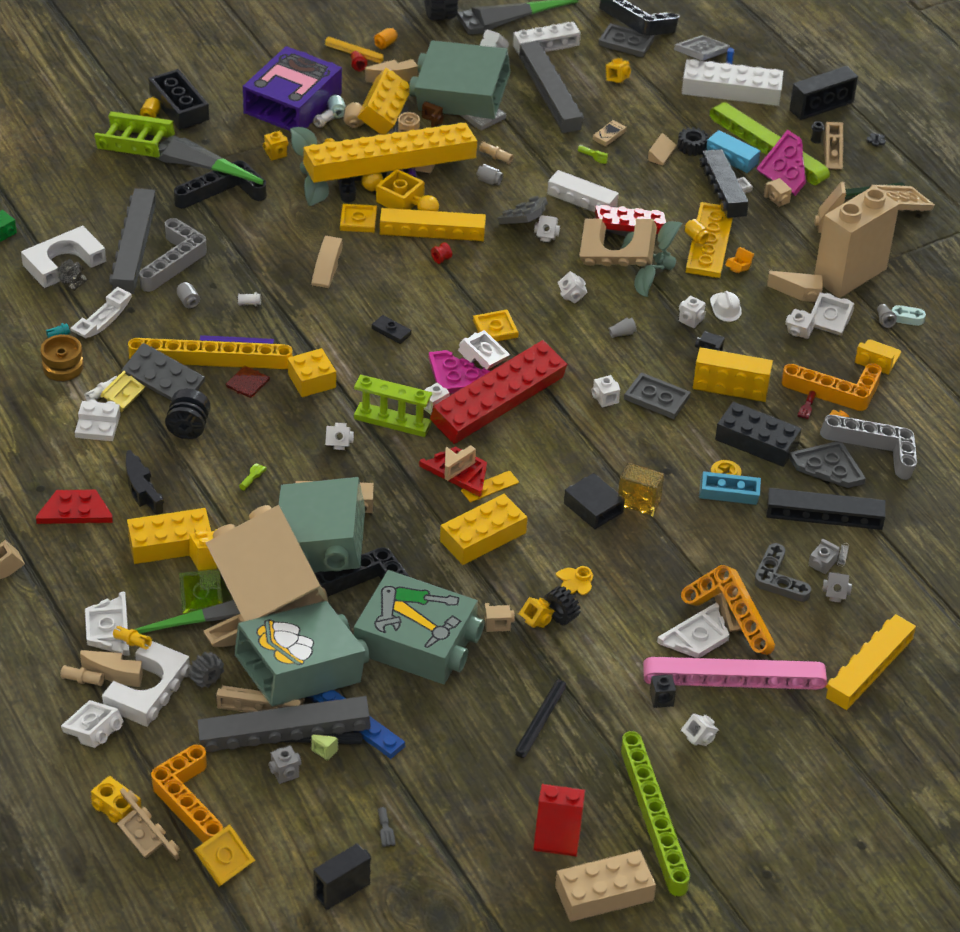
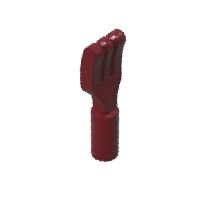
M809 391L805 404L801 406L797 417L809 419L812 412L811 405L816 396L815 391Z

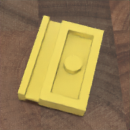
M125 371L107 386L100 395V397L106 398L107 401L120 404L121 413L145 388L144 385L131 375L125 374Z

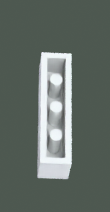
M559 170L548 181V195L593 212H595L596 206L607 205L614 208L617 207L618 192Z

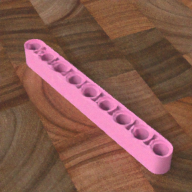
M649 657L643 662L644 681L648 684H651L652 676L672 674L674 684L680 686L822 689L827 685L826 668L821 662Z

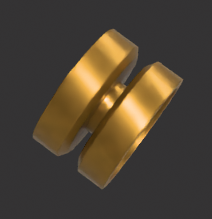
M55 335L42 343L40 350L42 369L48 378L56 381H67L80 375L84 364L82 346L78 339L70 335Z

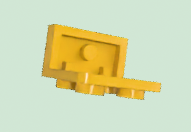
M867 340L865 344L860 342L858 345L855 363L865 367L868 364H877L881 367L882 373L889 375L900 357L901 351L873 340Z

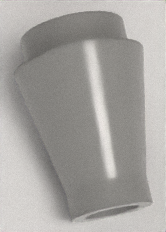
M880 304L877 307L880 324L886 328L894 326L897 319L896 314L885 304Z
M625 318L614 326L609 327L608 330L610 336L614 338L633 335L637 328L633 318Z

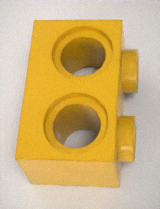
M109 775L91 791V803L97 811H102L113 823H118L133 811V808L120 793L122 788L127 792L130 790ZM134 794L138 799L136 803L141 808V798Z

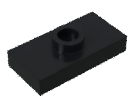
M384 315L372 323L373 330L399 344L411 335V329Z

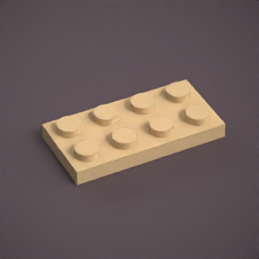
M871 186L883 190L888 197L899 203L898 210L932 211L934 207L931 201L912 186Z

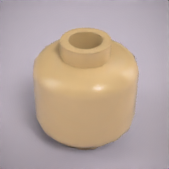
M353 102L345 107L344 122L351 128H357L364 124L362 120L357 118L362 108L361 104Z

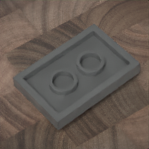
M610 23L600 37L598 45L637 57H644L652 45L655 35H642L633 29Z
M640 373L624 394V400L675 419L690 398L691 392L647 374Z

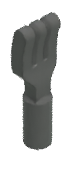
M381 807L378 809L380 825L382 826L380 830L382 847L394 846V832L388 826L389 821L386 808Z

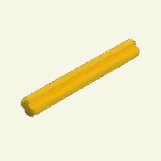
M327 37L325 40V45L349 54L358 51L367 60L376 63H382L383 54L331 37Z

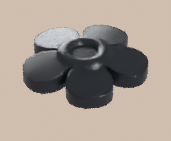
M871 133L870 137H867V142L872 143L873 146L884 145L886 140H884V135Z

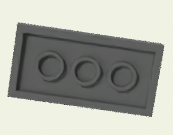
M145 343L141 344L122 368V372L125 371V374L128 376L131 375L142 385L169 400L180 389L198 390L205 381V377Z

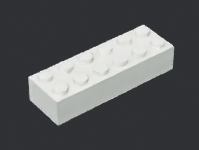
M686 59L682 94L779 106L783 71Z

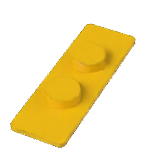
M507 471L484 480L480 497L465 489H462L461 492L469 502H473L518 484L519 481L511 471Z

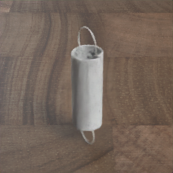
M841 545L838 558L839 564L845 565L849 549L847 545Z

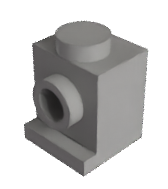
M822 539L819 546L811 553L808 566L826 574L837 562L840 547Z

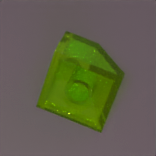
M219 569L179 573L182 613H190L223 603Z

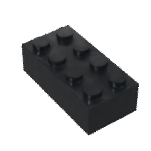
M844 66L793 83L789 110L799 120H803L854 103L858 75L848 66Z
M179 69L149 78L150 95L160 101L162 110L179 130L209 120V104Z
M732 402L717 423L715 440L784 467L789 460L790 452H794L799 445L802 428Z

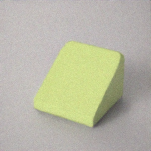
M314 734L311 736L312 751L324 759L329 760L338 751V738Z

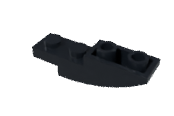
M128 450L126 453L127 481L133 498L139 507L147 504L155 515L162 514L164 499L160 493L154 490L150 482L151 472L149 468L144 467L140 458L135 456L131 450Z

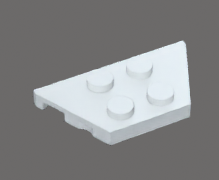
M120 592L119 597L111 601L107 598L97 605L86 608L87 645L130 656L127 642L113 637V630L117 629V626L128 629L125 592Z
M714 603L660 635L657 643L689 656L700 658L729 641V633L724 626L725 621L723 616L720 615L718 603Z

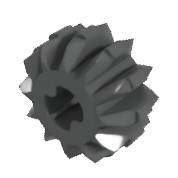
M203 652L201 656L197 655V659L192 661L193 665L188 668L191 680L201 688L204 686L208 688L211 683L216 684V680L221 679L220 674L224 672V663L216 654Z

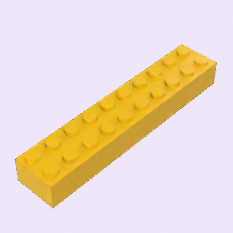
M466 123L442 125L433 128L427 127L419 130L305 146L303 164L313 183L394 171L395 169L401 170L476 158L477 140Z

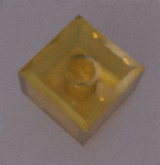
M627 463L620 476L618 491L625 498L624 507L654 516L661 502L664 473Z

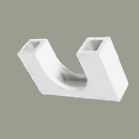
M84 226L21 251L22 265L44 288L60 282L59 268L51 261V259L58 255H77L90 268L106 262L105 248Z
M153 641L151 646H148L149 649L139 647L136 651V661H142V669L161 677V682L148 690H135L113 681L102 695L104 705L117 708L122 717L146 727L152 720L157 718L159 710L167 705L172 693L179 689L181 681L184 677H188L190 672L188 669L190 667L189 656Z

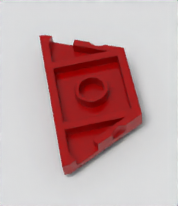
M458 447L450 448L456 454L462 450ZM445 452L434 454V458L427 461L424 458L421 459L419 467L445 479ZM475 457L473 465L448 481L480 497L482 495L487 462Z
M56 490L37 514L36 524L113 523V516L96 490Z

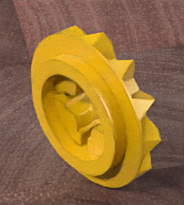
M730 460L717 461L711 467V472L741 476L740 466Z

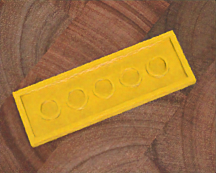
M701 202L697 220L708 229L710 237L704 244L696 243L692 239L685 273L720 278L733 218L726 217L725 213L721 210V205Z

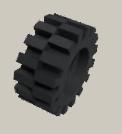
M687 127L686 130L682 129L678 136V149L680 152L683 151V154L688 153V156H691V154H694V156H697V154L702 155V152L706 151L709 136L704 130L700 131V128H697V130L695 127H692V129Z
M558 586L544 596L545 600L550 603L549 607L554 610L552 619L555 618V622H560V625H567L578 617L581 612L580 606L577 605L579 603L578 600L574 599L576 596L574 594L571 595L569 589L566 591L564 586Z

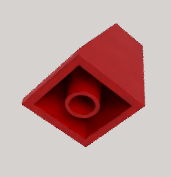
M547 784L541 785L533 851L577 857L585 790Z

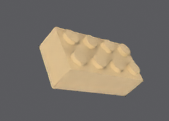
M638 850L558 870L555 887L570 922L654 901L656 884L641 851Z

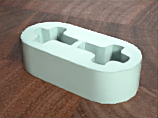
M899 305L892 308V311L897 316V323L919 326L925 321L926 314L922 309Z

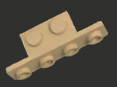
M122 788L120 793L133 808V811L117 823L119 828L145 859L161 845H164L177 861L180 858L177 853L180 849L173 840L167 841L163 836L166 834L164 829L158 823L156 825L150 820L152 815L145 807L140 808L137 805L138 799L131 790L127 792Z

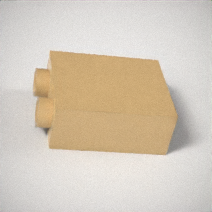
M871 187L824 215L814 275H822V287L838 298H841L887 269L899 203L888 197L883 190Z
M265 505L255 509L249 515L250 520L237 527L233 524L224 525L213 533V539L206 542L244 621L328 600L279 505L273 508Z

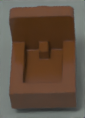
M425 101L422 104V118L431 121V128L437 127L443 122V108Z

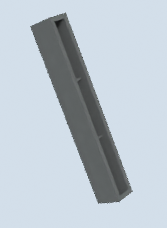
M539 41L520 43L519 58L562 133L581 130L584 116L578 110L577 103H574L571 93H568L566 85L561 81V76L557 74L555 66L551 64L544 47H541Z
M135 188L133 195H130V206H127V217L124 218V228L121 230L122 240L118 242L119 251H116V263H113V274H110L109 279L113 290L119 287L131 294H135L156 206L155 190Z
M366 696L198 719L200 745L205 748L206 752L257 746L266 743H279L280 741L300 740L301 738H309L313 734H342L344 732L371 729Z

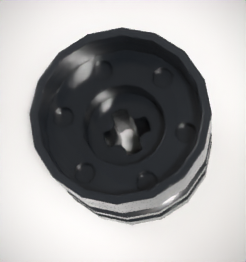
M189 388L180 389L175 392L165 418V426L168 431L181 439H194L202 435L211 408L208 397L198 390Z

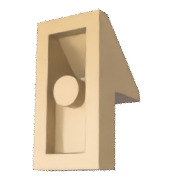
M470 445L464 450L459 451L458 454L446 447L445 480H450L475 463L476 449Z

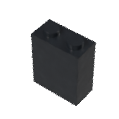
M593 473L565 489L564 504L593 529H597L624 512L625 498Z
M356 843L313 869L314 897L326 910L370 885L371 856L366 849H362Z

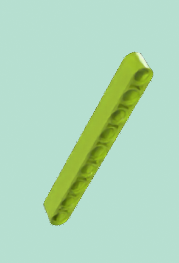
M726 102L715 106L709 112L714 122L765 155H768L781 138ZM803 152L806 181L815 186L828 179L830 176L829 169Z
M626 732L622 738L621 754L666 885L672 895L683 896L687 893L690 879L685 859L642 738L637 732Z

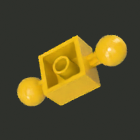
M395 169L384 180L381 173L362 176L363 187L369 191H376V202L385 207L411 210L416 205L418 210H439V202L434 196H424V181L401 170Z

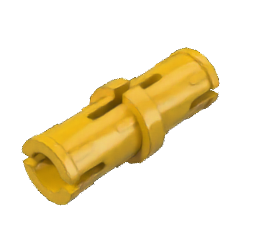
M117 626V629L113 630V637L127 642V645H136L143 649H149L148 646L152 644L151 637L139 634L137 630H129L121 626Z

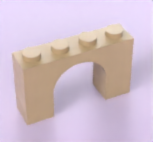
M585 219L579 256L583 264L587 266H594L595 264L604 266L652 265L657 226L653 219H636L632 241L620 250H609L604 247L606 225L602 219Z

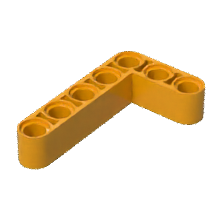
M787 364L783 369L781 383L786 388L807 395L809 391H815V397L857 411H864L868 408L879 385L882 369L877 364H868L858 383L855 384L795 364Z
M720 565L682 590V600L693 606H700L722 592L752 650L764 655L773 652L775 648L774 640L738 572L734 568ZM726 571H728L729 576L726 580H724V574ZM712 581V587L708 590L707 585ZM735 588H737L738 593L735 597H733V591ZM695 592L696 597L694 600H691V594ZM746 605L747 611L745 614H742V608ZM756 623V629L752 632L751 625ZM765 640V647L760 649L761 641Z
M192 745L152 770V787L161 800L204 843L221 831L223 826L183 784L203 772L207 767L205 748L201 745Z

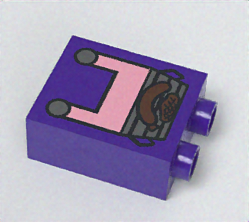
M286 46L243 85V112L288 131L294 127L307 128L313 122L316 115H321L328 108L327 103L331 96H340L342 94V67Z

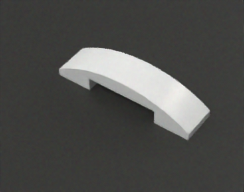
M119 287L115 288L106 296V303L87 320L81 318L71 327V331L84 338L100 333L120 315L130 301L132 294Z

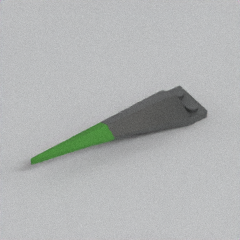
M550 0L473 7L472 10L458 12L457 19L469 35L479 34L533 13L577 3L578 0Z
M170 136L158 145L160 157H153L162 162L207 168L263 184V180L186 138Z
M231 600L134 630L141 634L179 625L225 620L240 614V611L235 601Z

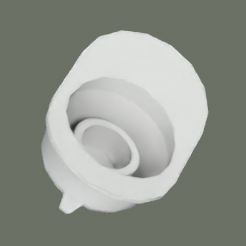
M725 291L711 297L710 303L717 318L726 322L736 321L740 318V301L735 294Z

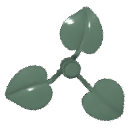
M303 127L290 129L292 147L297 155L303 156L305 146L317 145L316 136L312 131ZM302 161L300 170L308 175L304 182L305 197L308 205L312 206L327 198L329 187L326 181L313 183Z
M669 221L661 227L657 240L660 242L658 247L663 252L657 255L653 254L657 265H646L645 269L642 268L638 271L634 286L639 294L648 297L649 288L655 277V268L662 270L664 268L667 270L674 268L676 258L671 256V253L666 251V249L672 243L683 223ZM634 232L626 235L621 249L625 248L632 241Z

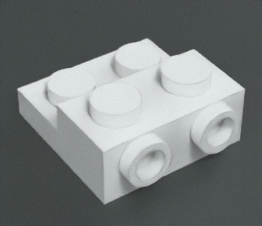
M820 292L811 313L815 319L814 328L842 336L846 324L849 323L854 311V303L845 298L840 299L832 294Z
M485 330L478 334L474 333L470 338H464L459 343L460 348L458 351L470 363L477 360L486 370L507 360L510 356Z
M94 399L82 401L78 413L79 420L75 430V438L113 441L120 419V404H116L113 401L100 403Z
M89 700L62 724L61 728L64 733L78 737L81 744L96 748L98 745L105 743L112 732L119 730L124 721L117 708Z

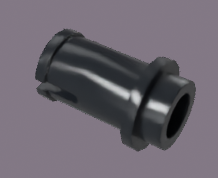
M817 121L811 127L813 130L811 141L815 144L821 142L822 132L825 129L823 123Z

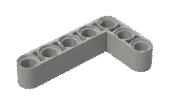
M171 218L166 220V239L176 245V247L140 271L141 289L146 292L155 290L205 256L207 252L206 237L178 219Z
M827 415L820 429V435L823 438L893 451L894 469L897 477L907 480L912 476L917 465L914 433L910 429L837 415Z

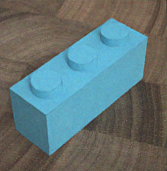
M720 130L707 139L706 150L722 149L729 164L739 170L748 173L759 164L760 150Z
M703 471L700 480L699 498L756 505L760 497L761 478Z

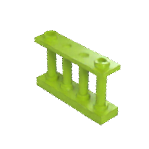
M110 112L108 116L111 127L107 133L94 134L97 149L159 158L158 143L162 137L169 138L174 136L175 132L172 120ZM116 130L124 131L121 136H114ZM132 132L140 133L136 139L128 138ZM147 134L155 136L152 141L144 140Z
M360 374L354 390L362 391V402L359 403L354 413V420L426 437L431 426V420L423 418V411L432 396V392ZM370 394L380 396V407L370 404ZM388 398L398 400V411L388 409ZM406 402L416 405V416L405 413Z

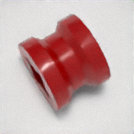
M444 242L439 247L431 248V256L439 264L444 259L452 258V250Z

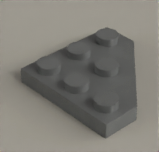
M533 196L528 199L529 202L517 204L515 209L502 212L503 215L497 218L499 224L525 223L540 217L546 208L545 206L548 204L546 197Z
M836 441L790 452L789 454L790 461L799 472L846 488L865 484V476L843 442Z

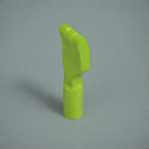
M581 145L578 147V152L592 156L597 162L607 164V153L593 151Z
M257 463L250 468V475L242 481L239 488L243 491L246 490L255 478L260 477L266 471L267 467Z

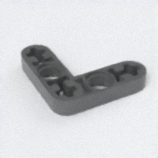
M778 543L769 545L756 572L755 585L760 589L793 600L807 601L811 593L809 584L778 574L784 560L785 547ZM766 564H772V565H774L775 567H774V568H767L765 565H766ZM764 574L767 575L765 580H763ZM779 583H784V584H786L788 587H786V588H781V587L778 586V584H779Z

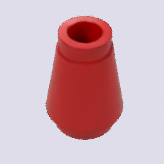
M358 51L352 52L351 61L353 69L356 71L365 70L368 64L367 59Z

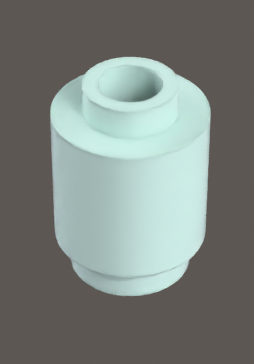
M338 95L331 96L327 103L328 108L334 113V118H342L346 107L344 100Z

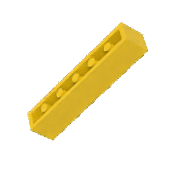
M382 208L380 235L484 241L486 214Z
M896 614L890 620L887 619L882 629L873 634L870 642L864 643L860 652L851 657L849 664L846 667L842 666L838 675L828 681L826 689H828L826 698L843 709L848 710L913 640L916 626Z

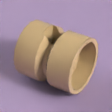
M405 112L399 115L398 133L419 130L420 118L417 114Z

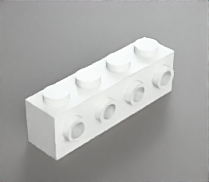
M574 22L514 32L513 46L518 55L520 43L539 41L541 47H544L545 52L575 47L580 44V31Z

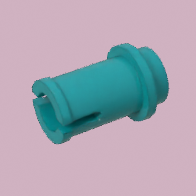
M61 323L60 326L47 329L46 334L48 338L55 335L70 334V329L67 323Z

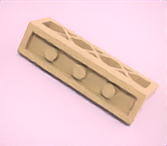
M222 686V689H218L216 695L217 708L247 713L304 705L305 698L271 706L261 691Z

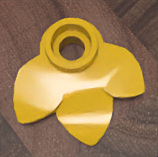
M580 566L577 569L564 568L556 573V576L564 581L561 586L566 587V591L569 589L571 591L570 594L578 592L581 595H585L592 588L593 573L586 566Z

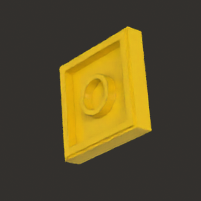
M343 204L340 231L375 233L377 206Z
M508 310L473 316V322L478 332L480 333L485 330L496 342L518 338L519 332Z
M230 824L194 849V852L218 886L224 884L255 861Z

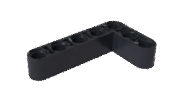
M600 0L599 4L600 10L642 35L651 36L676 32L679 20L677 14L660 13L649 15L626 0Z
M241 160L232 162L234 165L262 179L263 184L213 170L175 187V206L177 208H187L237 185L253 200L263 201L267 197L266 181L246 162Z
M384 547L362 554L360 568L314 573L321 587L326 590L327 597L378 576L382 580L388 570L410 577L392 552Z

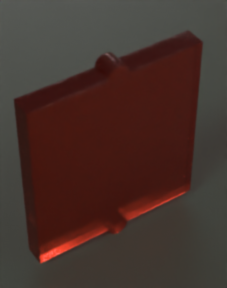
M244 366L226 383V387L236 391L237 394L241 393L252 398L270 380V377L260 373L259 370L255 371Z

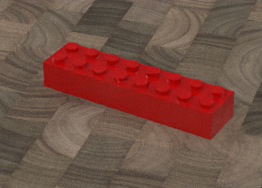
M542 340L434 405L430 420L453 444H456L563 378L567 363Z

